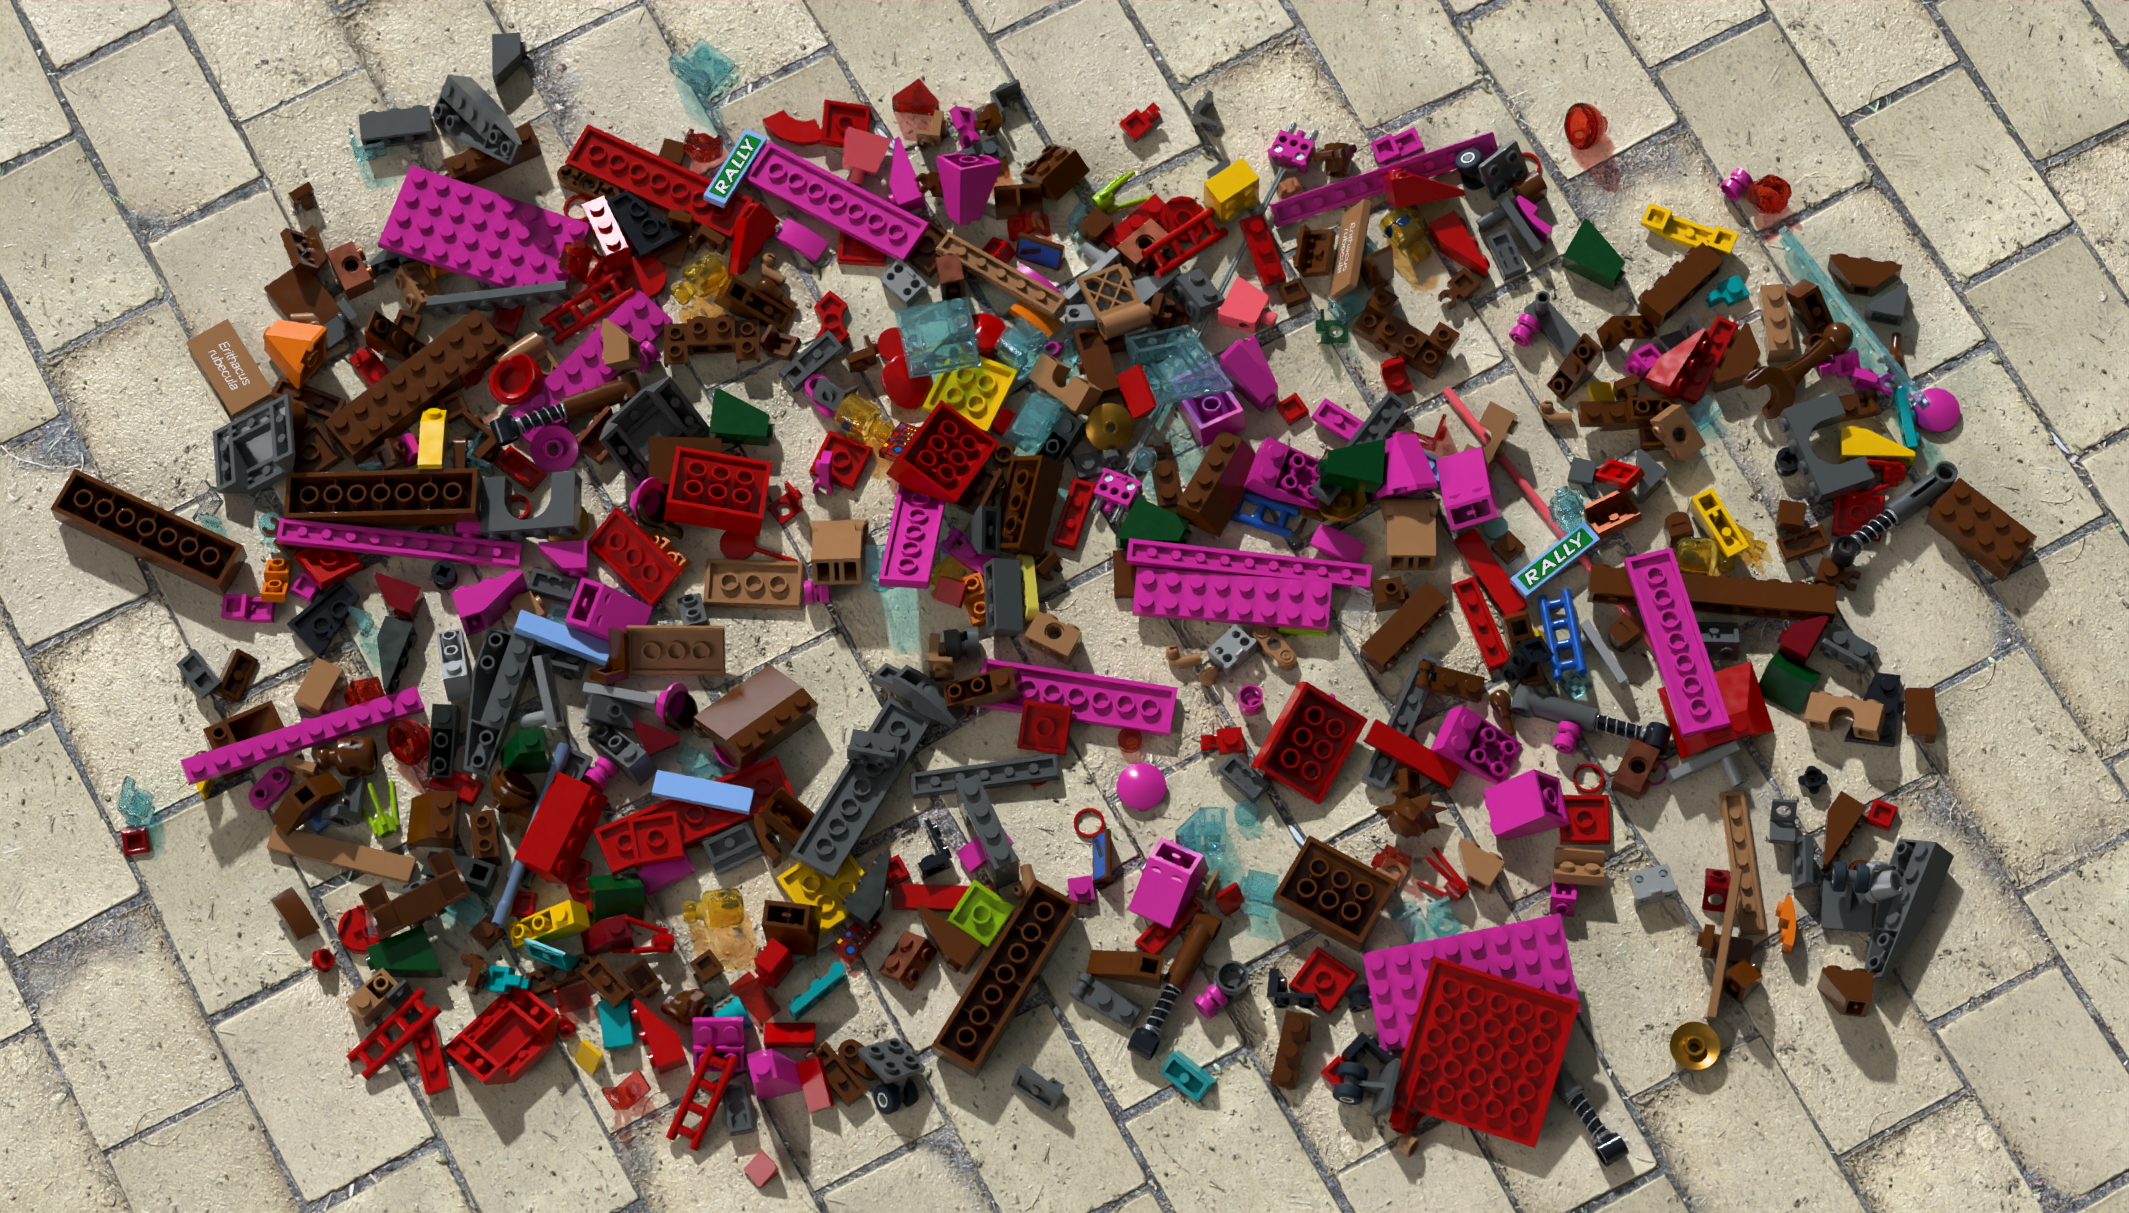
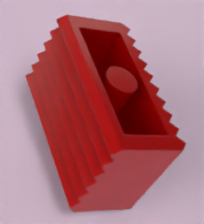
M771 938L770 942H766L767 946H763L764 950H760L761 954H757V958H754L756 966L754 971L758 975L756 979L759 983L767 988L771 986L776 989L792 970L794 964L791 951Z

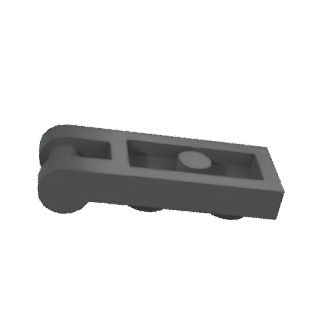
M827 330L783 367L779 372V376L782 380H787L789 388L793 392H797L804 386L809 376L818 373L845 349L834 335ZM799 369L802 373L796 377L794 372Z
M1082 973L1078 979L1080 981L1077 987H1073L1070 996L1130 1030L1142 1012L1143 1006L1098 982L1089 974ZM1088 987L1094 990L1091 996L1085 994Z

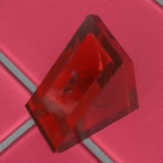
M917 79L892 96L893 112L934 116V110H940L939 101L920 79Z

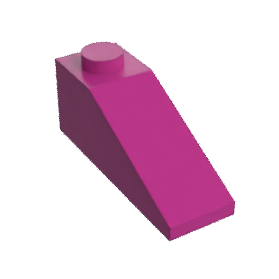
M896 137L890 178L891 194L888 195L889 203L907 212H911L926 206L925 195L919 192L920 183L915 181L917 176L900 137Z

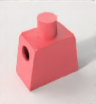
M851 127L847 128L844 137L842 168L852 171L849 179L850 183L862 187L865 175L870 177L876 175L891 143L890 138Z
M1237 277L1218 312V324L1255 333L1260 323L1273 327L1277 321L1278 314L1268 310L1270 297L1241 277Z

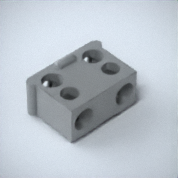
M897 258L895 260L896 263L880 277V281L892 295L909 309L924 293L927 294L929 290L927 283L902 260Z
M1096 303L1100 312L1105 310V303ZM1088 304L1066 306V334H1073L1074 330L1082 328H1098L1097 320Z
M1234 624L1207 650L1208 657L1225 672V676H1230L1257 650L1256 638H1251Z
M1668 864L1629 873L1628 881L1634 896V906L1639 907L1676 898L1678 886L1674 883Z

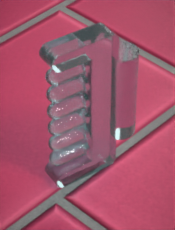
M688 743L683 744L677 756V763L683 765L682 773L706 780H711L712 777L719 779L724 776L728 766L723 763L721 764L717 760L716 755L712 757L708 764L712 756L711 753L706 755V752L702 751L697 760L700 749L695 750L693 746L689 749Z

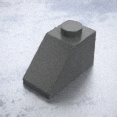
M520 33L492 34V76L495 87L501 86L523 65V55H527L526 41H522Z

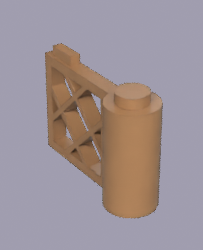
M1121 263L1077 278V284L1097 320L1099 332L1104 340H1109L1151 324V319H1153L1151 308L1140 301L1130 282L1133 277L1128 267H1122ZM1118 272L1121 278L1120 284L1107 281L1108 275ZM1093 281L1101 284L1098 293L1089 290L1085 283ZM1104 286L1117 290L1114 298L1101 294ZM1119 292L1130 295L1132 301L1124 303L1116 299ZM1098 299L1110 303V308L1100 312L1096 305Z
M532 331L494 357L496 364L517 354H526L537 363L547 358L551 368L550 372L542 371L543 376L546 377L559 366L546 348L548 342L541 332L537 334L535 331Z

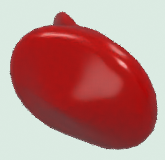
M976 313L968 316L961 322L958 329V342L962 349L995 361L998 351L1003 346L1007 336L1004 322L997 316L989 313Z
M517 354L502 360L493 368L488 381L489 389L493 397L501 404L509 406L518 405L530 399L540 390L543 384V372L533 358L526 354Z
M910 355L894 357L893 360L885 365L881 374V383L887 396L894 404L904 409H917L924 405L934 385L928 369L917 358Z

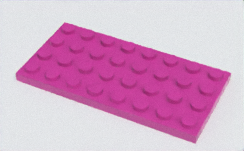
M411 165L380 237L378 247L499 288L566 281L568 284L589 233L590 225ZM548 303V304H551V305H554V306H557V307H559V305H560V304H555V303Z
M1561 913L1362 953L1380 1046L1385 1052L1405 1049L1434 956L1579 1001ZM1580 1004L1577 1014H1581Z

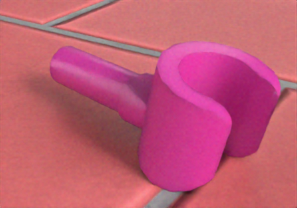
M1074 337L1060 343L1050 341L1046 344L1045 349L1049 351L1052 348H1057L1050 356L1058 358L1061 355L1062 349L1075 342Z

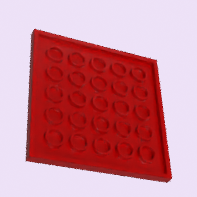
M1434 956L1401 1060L1400 1068H1402V1075L1395 1086L1394 1091L1397 1092V1098L1394 1104L1405 1107L1416 1073L1419 1072L1421 1077L1410 1109L1536 1148L1580 1001Z

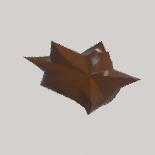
M1427 793L1413 799H1409L1407 796L1405 798L1397 796L1394 805H1385L1375 809V811L1386 819L1389 828L1394 834H1399L1406 838L1410 836L1419 838L1423 832L1426 834L1428 829L1440 828L1435 814L1449 808L1432 805L1431 793Z

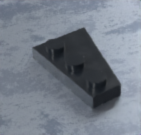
M628 190L607 200L613 216L641 260L683 238L682 233L677 229L674 230L662 217L655 215L648 209V206Z
M343 579L324 592L288 622L287 625L310 651L321 659L359 600V593Z
M1876 672L1863 701L1872 699L1884 704L1886 717L1880 741L1855 737L1852 722L1844 742L1894 747L1901 675Z

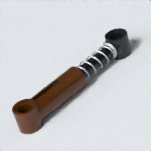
M629 372L615 378L613 381L561 398L556 406L551 404L550 408L546 409L543 407L541 411H533L530 415L524 414L521 418L505 415L491 421L489 424L498 446L501 447L519 440L521 434L523 435V433H527V430L533 428L536 430V427L541 425L545 427V424L550 422L554 424V421L563 420V418L566 421H570L602 410L606 406L610 407L619 403H627L642 388L636 373Z
M1198 910L1191 923L1189 933L1162 982L1165 989L1160 991V998L1155 1000L1156 1006L1151 1008V1015L1146 1018L1147 1023L1143 1024L1140 1028L1137 1027L1132 1034L1127 1046L1128 1051L1149 1061L1153 1058L1161 1040L1159 1038L1160 1032H1162L1161 1026L1163 1023H1166L1167 1015L1171 1014L1169 1011L1172 1006H1175L1176 998L1180 997L1179 994L1183 995L1186 992L1207 949L1218 935L1223 920Z

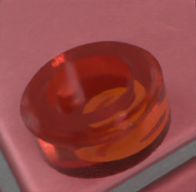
M1124 728L1119 732L1117 738L1118 746L1123 752L1134 753L1141 748L1142 735L1140 731Z

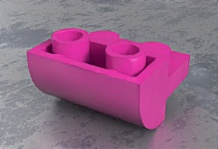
M693 1017L694 1072L708 1044L717 1048L714 1055L728 1061L730 1055L740 1058L735 1071H744L746 1059L744 1017ZM709 1065L706 1072H723V1070Z

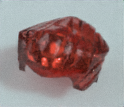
M689 129L682 144V149L696 162L711 163L723 156L722 135H717L716 138H713L706 133L694 134V129Z
M1766 175L1749 185L1747 199L1761 214H1780L1788 204V199L1792 194L1791 187L1787 181L1778 176Z

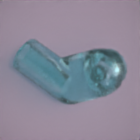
M1074 337L1062 340L1065 353L1060 361L1071 368L1070 372L1074 369L1076 361L1079 360Z

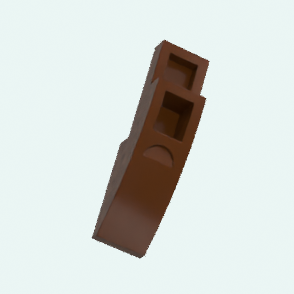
M1628 397L1626 401H1579L1577 404L1579 426L1600 427V431L1639 429V425H1652L1650 420L1670 405L1675 404V397Z

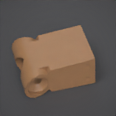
M1404 498L1380 499L1381 511L1386 525V570L1435 571L1436 521L1441 498H1418L1413 500Z
M868 520L808 521L812 543L813 585L862 584L863 548L868 539Z

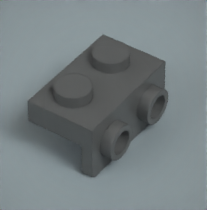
M1200 268L1175 277L1172 289L1173 296L1182 304L1186 313L1196 323L1202 321L1204 312L1221 307L1225 301L1224 297Z

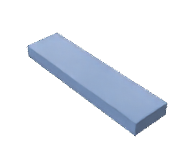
M522 609L520 610L513 633L596 664L606 665L609 657V642Z
M657 770L652 788V796L747 815L750 813L754 789L661 770Z

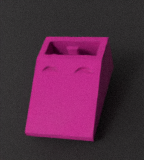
M1267 437L1258 447L1244 488L1267 498L1318 509L1319 498L1309 491L1320 478V474L1317 473L1319 460Z
M1483 446L1436 460L1444 507L1451 531L1503 516Z
M522 569L518 571L510 570L504 573L503 576L494 579L486 578L479 584L473 586L465 585L451 592L466 636L488 630V627H492L511 609L509 602L516 595L527 592Z
M581 578L565 623L567 627L609 642V628L615 627L626 631L627 625H647L653 607L610 586Z
M1460 706L1449 710L1430 750L1462 767L1461 770L1497 785L1505 781L1522 743L1467 707Z
M1161 837L1148 857L1129 906V911L1172 929L1209 871L1204 855Z

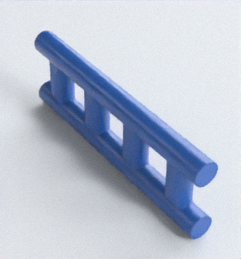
M1246 492L1231 520L1290 538L1292 529L1287 528L1286 524L1290 515L1298 517L1300 508ZM1244 501L1257 505L1253 517L1239 513ZM1267 508L1281 512L1277 524L1263 520Z
M1563 589L1561 591L1562 598L1548 601L1547 596L1544 594L1537 597L1545 640L1554 654L1550 664L1555 681L1563 679V671L1577 668L1578 675H1585L1587 673L1570 589ZM1564 607L1566 618L1552 621L1550 611ZM1568 628L1570 638L1556 642L1554 631ZM1572 648L1575 659L1560 662L1558 651Z

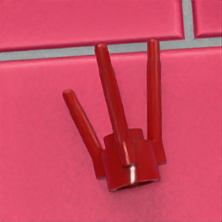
M1867 460L1866 463L1870 464L1871 469L1881 471L1883 480H1887L1888 483L1858 493L1853 496V499L1856 500L1891 487H1899V481H1904L1906 477L1904 463L1900 461Z
M1433 847L1432 851L1453 877L1430 856H1427L1426 860L1448 881L1443 887L1446 893L1421 881H1418L1417 885L1443 897L1449 903L1452 899L1458 903L1470 887L1466 885L1467 882L1457 874L1438 849Z
M626 916L625 921L658 932V934L652 936L651 946L615 948L612 950L613 953L642 954L657 952L672 954L675 938L674 934H668V928L658 927Z
M1419 1072L1416 1073L1404 1109H1399L1397 1113L1398 1105L1394 1104L1392 1106L1389 1123H1391L1390 1128L1404 1135H1409L1411 1130L1415 1131L1424 1113L1418 1112L1413 1119L1414 1114L1409 1112L1421 1077Z

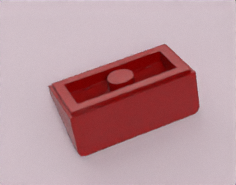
M1137 364L1117 377L1131 417L1133 419L1148 417L1157 407V403L1142 365Z
M765 1023L764 1047L815 1048L816 1023Z

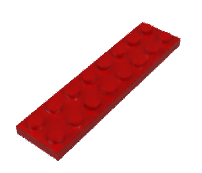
M587 124L565 161L566 165H571L617 186L622 192L628 190L636 198L668 213L670 209L686 210L693 215L695 225L700 227L703 223L730 241L734 238L737 220L747 207L754 203L753 198L737 191L725 209L703 200V195L713 180Z
M775 755L748 766L741 771L738 770L714 780L716 782L754 789L749 815L667 799L593 829L595 838L612 875L614 876L635 867L628 818L677 811L682 844L685 847L753 819V815L757 812L760 814L767 800L781 787H784L795 796L777 756Z

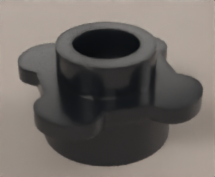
M1808 766L1804 775L1798 778L1799 785L1808 788L1811 794H1817L1822 784H1826L1828 781L1827 775L1823 774L1815 766Z

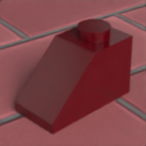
M376 572V582L392 617L401 621L408 620L414 622L425 597L422 588Z
M1823 615L1792 623L1787 631L1783 629L1777 640V643L1780 644L1778 651L1805 665L1827 627L1829 617Z
M627 914L602 919L581 932L584 953L591 957L612 952L615 948L634 947L630 923L625 921Z

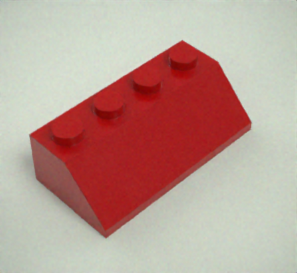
M557 772L514 858L547 883L566 885L608 798L593 786Z

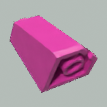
M958 152L936 156L947 216L957 222L958 225H970L971 222L980 220L1001 169V162L989 155H979L978 159L973 156H966V153Z
M1251 335L1247 337L1246 342L1242 339L1236 340L1220 356V375L1227 384L1262 413L1267 407L1272 408L1278 401V385L1256 337Z
M1406 431L1392 433L1393 437L1385 440L1383 484L1376 494L1372 493V500L1411 496L1437 488V480L1417 434L1407 435Z
M772 1047L747 1053L757 1101L803 1091L796 1066L797 1062Z

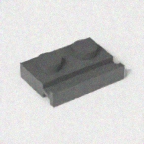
M744 822L702 842L717 876L763 854L748 822Z

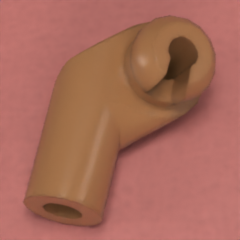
M766 253L760 262L762 276L771 279L777 286L781 287L785 283L786 277L776 271L775 255Z
M314 313L291 314V322L323 326L321 320Z
M1549 400L1541 402L1539 408L1540 415L1550 425H1572V413H1558L1553 408V402Z
M1171 645L1166 649V659L1179 669L1202 664L1199 653L1185 656L1175 645Z
M1031 864L1020 866L1022 880L1017 886L1014 885L1012 887V894L1017 899L1024 898L1035 880Z

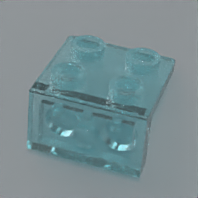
M702 38L684 56L680 57L673 53L668 59L671 73L705 98L712 93L736 66L734 61Z

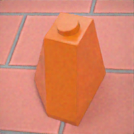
M277 320L272 327L269 326L264 332V351L290 382L300 390L326 360L327 328L319 325Z

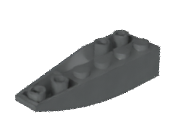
M448 74L432 116L455 139L509 165H514L522 147V142L508 116L494 99L471 77Z
M488 627L472 673L464 771L488 777L524 693L533 667L532 657L537 656L539 647L535 640Z
M1909 839L1898 840L1889 866H1892L1900 874L1903 890L1901 894L1877 903L1864 967L1867 972L1873 973V978L1885 979L1898 964L1926 922L1938 897L1954 855L1937 842Z

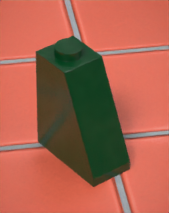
M1584 219L1563 255L1561 267L1611 291L1614 290L1616 284L1621 285L1626 276L1624 271L1625 261L1589 220Z
M715 388L709 429L710 438H722V443L769 446V438H774L775 424H771L770 415L721 389Z
M1377 440L1327 451L1324 458L1319 459L1317 465V473L1320 474L1319 483L1376 494L1383 484L1386 441Z
M1137 497L1116 535V546L1128 549L1129 538L1187 544L1192 534L1190 521Z
M543 728L518 730L500 752L501 769H512L523 775L549 772L551 767L550 747Z
M423 925L366 947L369 955L365 959L370 971L375 969L377 973L383 968L392 977L440 978L443 976Z

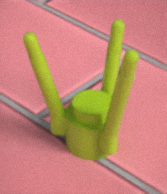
M1132 170L1125 176L1123 174L1119 175L1102 191L1092 196L1091 199L1096 208H1099L1102 212L1106 211L1109 215L1116 210L1143 203L1152 195L1113 206L1116 199L1112 192L1135 174V171Z
M393 780L389 781L392 816L389 813H383L371 783L368 784V789L378 814L375 818L376 822H374L370 814L362 806L363 816L372 827L374 835H378L379 838L393 836L398 832L397 827L400 826Z

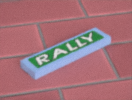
M745 129L704 193L703 200L725 209L743 181L744 176L767 143V137Z
M1583 522L1510 578V583L1527 599L1598 544L1600 538Z

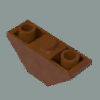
M1839 253L1835 255L1830 254L1827 269L1848 294L1873 297L1899 280L1902 265L1896 264L1893 261L1880 262L1868 257L1854 258Z
M372 311L364 330L366 345L383 357L405 362L426 346L378 311Z
M1746 322L1741 330L1736 329L1731 340L1734 343L1731 349L1726 348L1721 358V361L1724 362L1720 369L1716 368L1711 377V381L1714 382L1712 391L1716 393L1743 385V379L1757 368L1761 352L1751 327Z
M1583 333L1547 386L1564 401L1592 377L1603 362V349L1587 333Z
M331 772L307 778L285 796L271 818L287 837L346 792V790Z

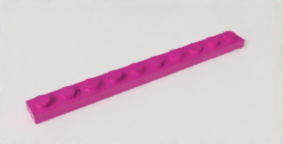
M1492 131L1270 203L1269 207L1275 227L1287 225L1384 193L1382 175L1389 174L1388 170L1402 168L1403 171L1429 178L1457 169L1455 158L1466 149H1477L1482 153L1483 158L1487 159L1498 151L1494 133Z
M280 518L276 538L277 544L512 569H519L522 554V543Z
M1129 538L1126 561L1127 565L1173 570L1332 582V587L1363 591L1370 590L1372 565L1131 538Z
M412 687L181 760V766L188 784L192 785L424 712V705L417 687Z

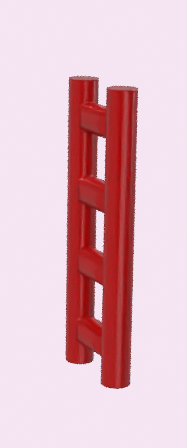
M1213 207L1207 208L1141 251L1143 258L1148 259L1152 256L1159 269L1154 272L1157 279L1163 278L1228 235V230L1225 227L1218 230L1211 220V217L1216 214ZM1203 223L1210 236L1201 241L1194 228ZM1186 234L1193 247L1184 252L1177 239ZM1169 245L1176 258L1167 263L1160 250Z
M619 268L574 296L572 300L565 302L539 319L543 327L550 324L556 332V335L551 338L556 346L636 294L632 287L625 290L619 282V279L624 276ZM611 285L617 296L605 303L598 292ZM591 298L597 309L585 316L578 305ZM571 311L577 322L565 329L558 318Z
M421 987L346 1055L352 1063L359 1058L365 1065L366 1069L361 1074L367 1081L442 1013V1010L436 1004L429 1009L421 1000L427 995ZM415 1007L422 1017L411 1027L403 1016ZM396 1024L404 1034L392 1044L385 1033ZM377 1041L385 1052L374 1061L366 1051Z
M710 1044L707 1045L666 1135L667 1138L675 1141L678 1134L692 1140L689 1148L698 1151L740 1060V1058L734 1055H730L728 1061L715 1056L717 1048ZM709 1065L723 1070L718 1084L704 1079ZM699 1088L713 1094L707 1108L693 1102ZM688 1111L702 1117L696 1131L682 1125Z

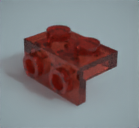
M574 240V243L565 242L563 252L558 260L559 270L575 283L586 285L585 280L588 276L590 263H603L604 258L597 253V250L589 247L585 241Z

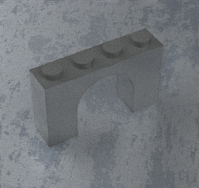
M1837 392L1785 408L1778 419L1781 432H1785L1787 436L1788 448L1792 454L1796 455L1799 461L1797 462V467L1800 474L1805 476L1808 493L1811 497H1814L1817 504L1868 487L1875 478L1870 465L1866 463V456L1842 464H1829L1820 460L1810 447L1809 438L1812 432L1841 422L1846 413Z
M576 471L552 472L549 505L542 514L528 520L513 517V484L506 476L482 478L480 533L486 540L502 541V539L523 541L529 537L547 539L549 536L558 535L559 537L567 538L571 537L572 534H580L582 478Z
M978 774L956 783L957 805L967 826L972 824L978 835L986 857L987 869L997 890L1019 881L1018 859Z

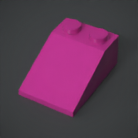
M1212 362L1169 381V385L1194 435L1203 448L1213 443L1220 430L1233 435L1246 429L1243 408Z

